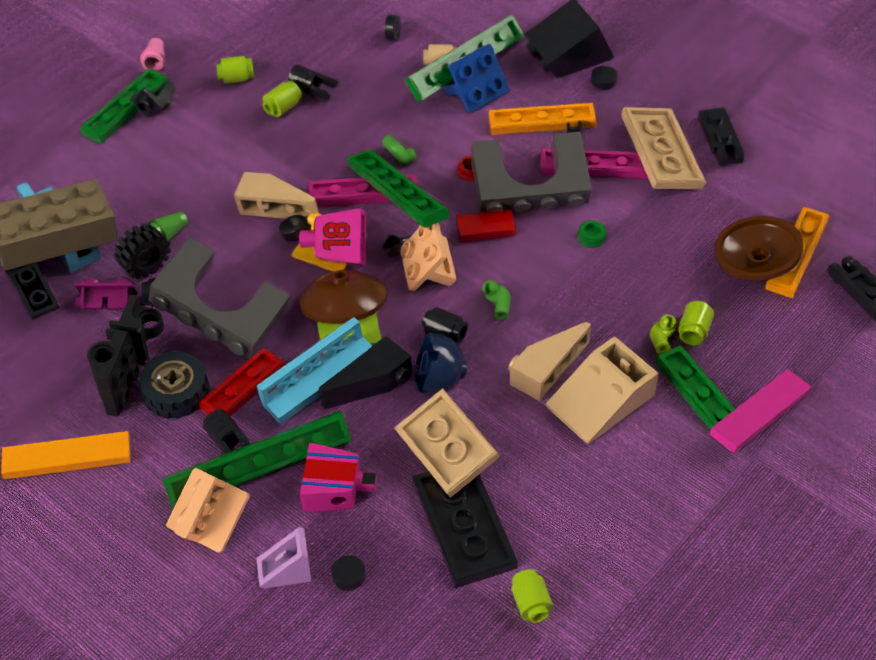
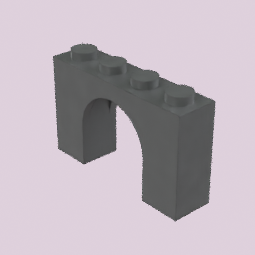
M581 132L553 135L551 153L555 174L550 180L539 185L521 184L508 175L504 168L499 139L472 142L470 158L479 212H499L507 209L524 212L530 208L542 207L543 209H552L560 205L580 206L588 203L592 187Z
M189 237L150 285L149 301L157 309L167 311L177 317L184 325L192 326L203 332L208 339L218 341L227 346L234 354L250 359L287 310L290 295L264 281L252 299L238 310L218 311L208 307L199 299L195 288L212 268L215 251Z

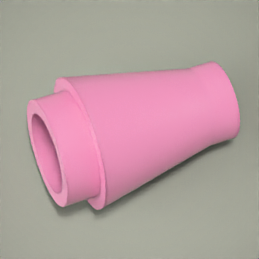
M159 38L151 39L140 56V62L146 70L150 68L157 72L166 63L164 43Z

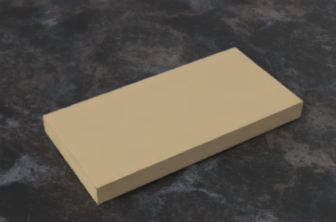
M624 107L621 116L653 189H703L706 181L672 109Z

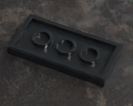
M429 471L412 476V483L455 588L518 569V561L480 475L476 476L451 498Z

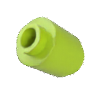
M236 56L221 58V64H216L218 80L223 79L224 84L247 82L248 79L254 78L252 57Z
M282 82L263 96V108L269 115L280 117L299 103L302 93L294 82Z
M693 301L686 305L678 327L679 337L684 343L697 346L707 338L714 318V310L707 303Z
M533 569L523 570L514 575L511 591L521 618L532 623L546 620L554 605L543 577L538 575L537 571Z

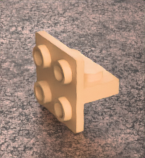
M439 223L426 228L420 225L416 232L403 243L400 249L408 289L415 292L426 279L450 287L457 279L447 237L442 236Z
M194 468L166 526L174 530L175 534L185 539L198 542L218 553H222L246 506L250 494L202 470Z

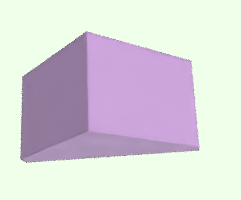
M298 527L257 557L259 587L266 589L312 581L304 528Z

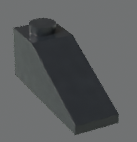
M385 336L319 387L321 406L324 409L391 392L399 384L406 383L412 375L411 355L389 337Z

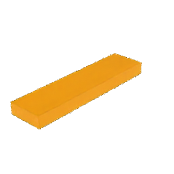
M593 103L488 110L491 135L567 130L568 122L571 127H578V121L583 123V128H596L597 123Z
M803 206L794 224L803 238L804 250L802 258L791 271L780 277L767 280L766 290L793 299L828 224L829 214Z
M128 431L2 447L1 475L5 480L131 463L130 435Z

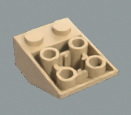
M614 336L585 359L547 401L545 406L589 445L655 396L658 372Z

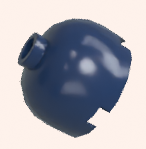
M429 333V336L423 338L416 359V364L420 365V375L414 374L415 389L417 392L425 394H436L442 388L446 393L450 392L457 385L459 379H464L466 375L467 362L463 361V353L459 345L447 336Z

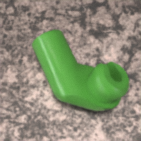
M386 135L383 138V146L401 164L409 165L410 162H414L417 159L413 148L409 147L405 150L392 135Z
M488 280L483 284L482 291L485 293V297L495 305V318L506 320L509 317L511 295L502 285L494 280Z

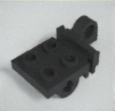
M130 295L119 321L110 320V329L107 328L105 332L107 339L111 341L97 342L87 352V358L99 396L103 401L107 415L119 417L123 405H127L132 382L136 381L139 376V364L145 365L147 362H150L146 340L156 338L164 331L161 313L156 309L141 306L136 295ZM149 321L157 322L153 327H143Z

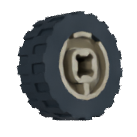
M179 351L164 352L162 355L151 358L152 360L144 365L143 371L139 374V387L147 409L153 411L154 415L158 417L160 415L166 419H178L185 415L189 416L195 410L200 409L198 402L209 394V382L204 364L199 361L198 357L192 356L185 351L184 353Z

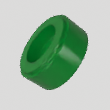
M594 220L583 222L578 229L579 242L589 248L603 245L606 240V227L601 222Z

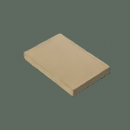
M443 388L394 428L450 498L500 457L498 452Z

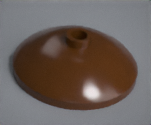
M752 216L733 222L719 234L715 242V257L720 267L728 274L748 281H766L786 274L799 263L804 250L803 238L798 229L791 223L772 216Z
M338 270L327 273L308 284L300 294L299 304L302 313L314 321L342 324L353 317L357 320H362L379 311L386 303L387 290L384 283L371 274L354 270Z

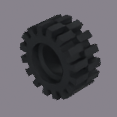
M141 224L140 229L137 226L132 227L133 232L131 233L127 230L124 233L126 237L124 239L120 237L118 240L120 245L115 246L114 249L117 252L114 254L117 263L129 276L140 279L141 276L143 278L149 277V272L152 274L157 273L155 269L157 267L161 269L164 266L162 261H167L169 258L167 254L171 252L169 241L153 225Z

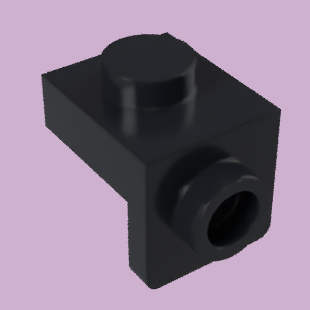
M170 81L157 89L154 94L144 87L134 94L130 100L141 112L150 117L159 110H165L172 103L173 99L171 96L177 88Z

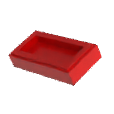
M511 209L499 212L456 215L460 242L516 236V227Z

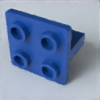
M485 44L448 65L454 81L443 87L446 95L457 94L458 97H461L467 112H473L509 91L508 84L491 44Z

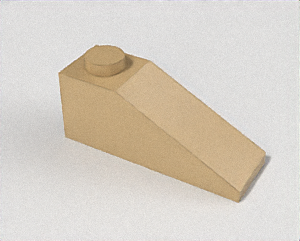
M244 172L234 194L240 215L284 219L292 215H302L305 220H308L311 213H319L316 199L313 196L271 174Z
M588 322L581 323L529 345L520 355H515L508 367L510 371V385L541 401L589 344L591 324Z

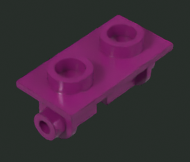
M86 279L84 283H74L75 288L81 293V295H76L75 304L76 307H81L82 310H103L104 299H108V309H124L130 295L138 294L139 292L134 284L126 279H114L112 283H101L100 280Z

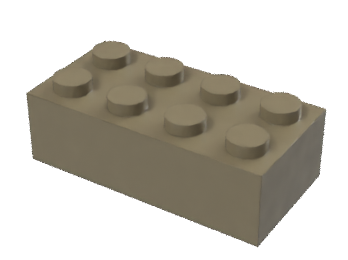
M97 179L0 203V262L4 271L117 241L115 215Z

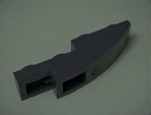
M36 262L4 271L14 292L32 320L60 309Z

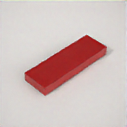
M263 347L199 401V408L207 415L215 410L224 409L231 417L258 393L256 386L284 367L285 362Z

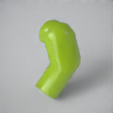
M663 315L660 321L654 324L650 330V339L656 353L659 355L669 351L671 348L668 339L674 333L677 323L672 315Z

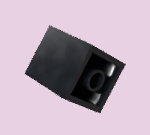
M576 0L568 1L524 33L529 42L526 45L528 51L534 58L539 56L538 63L546 73L551 71L556 79L614 58L599 26Z

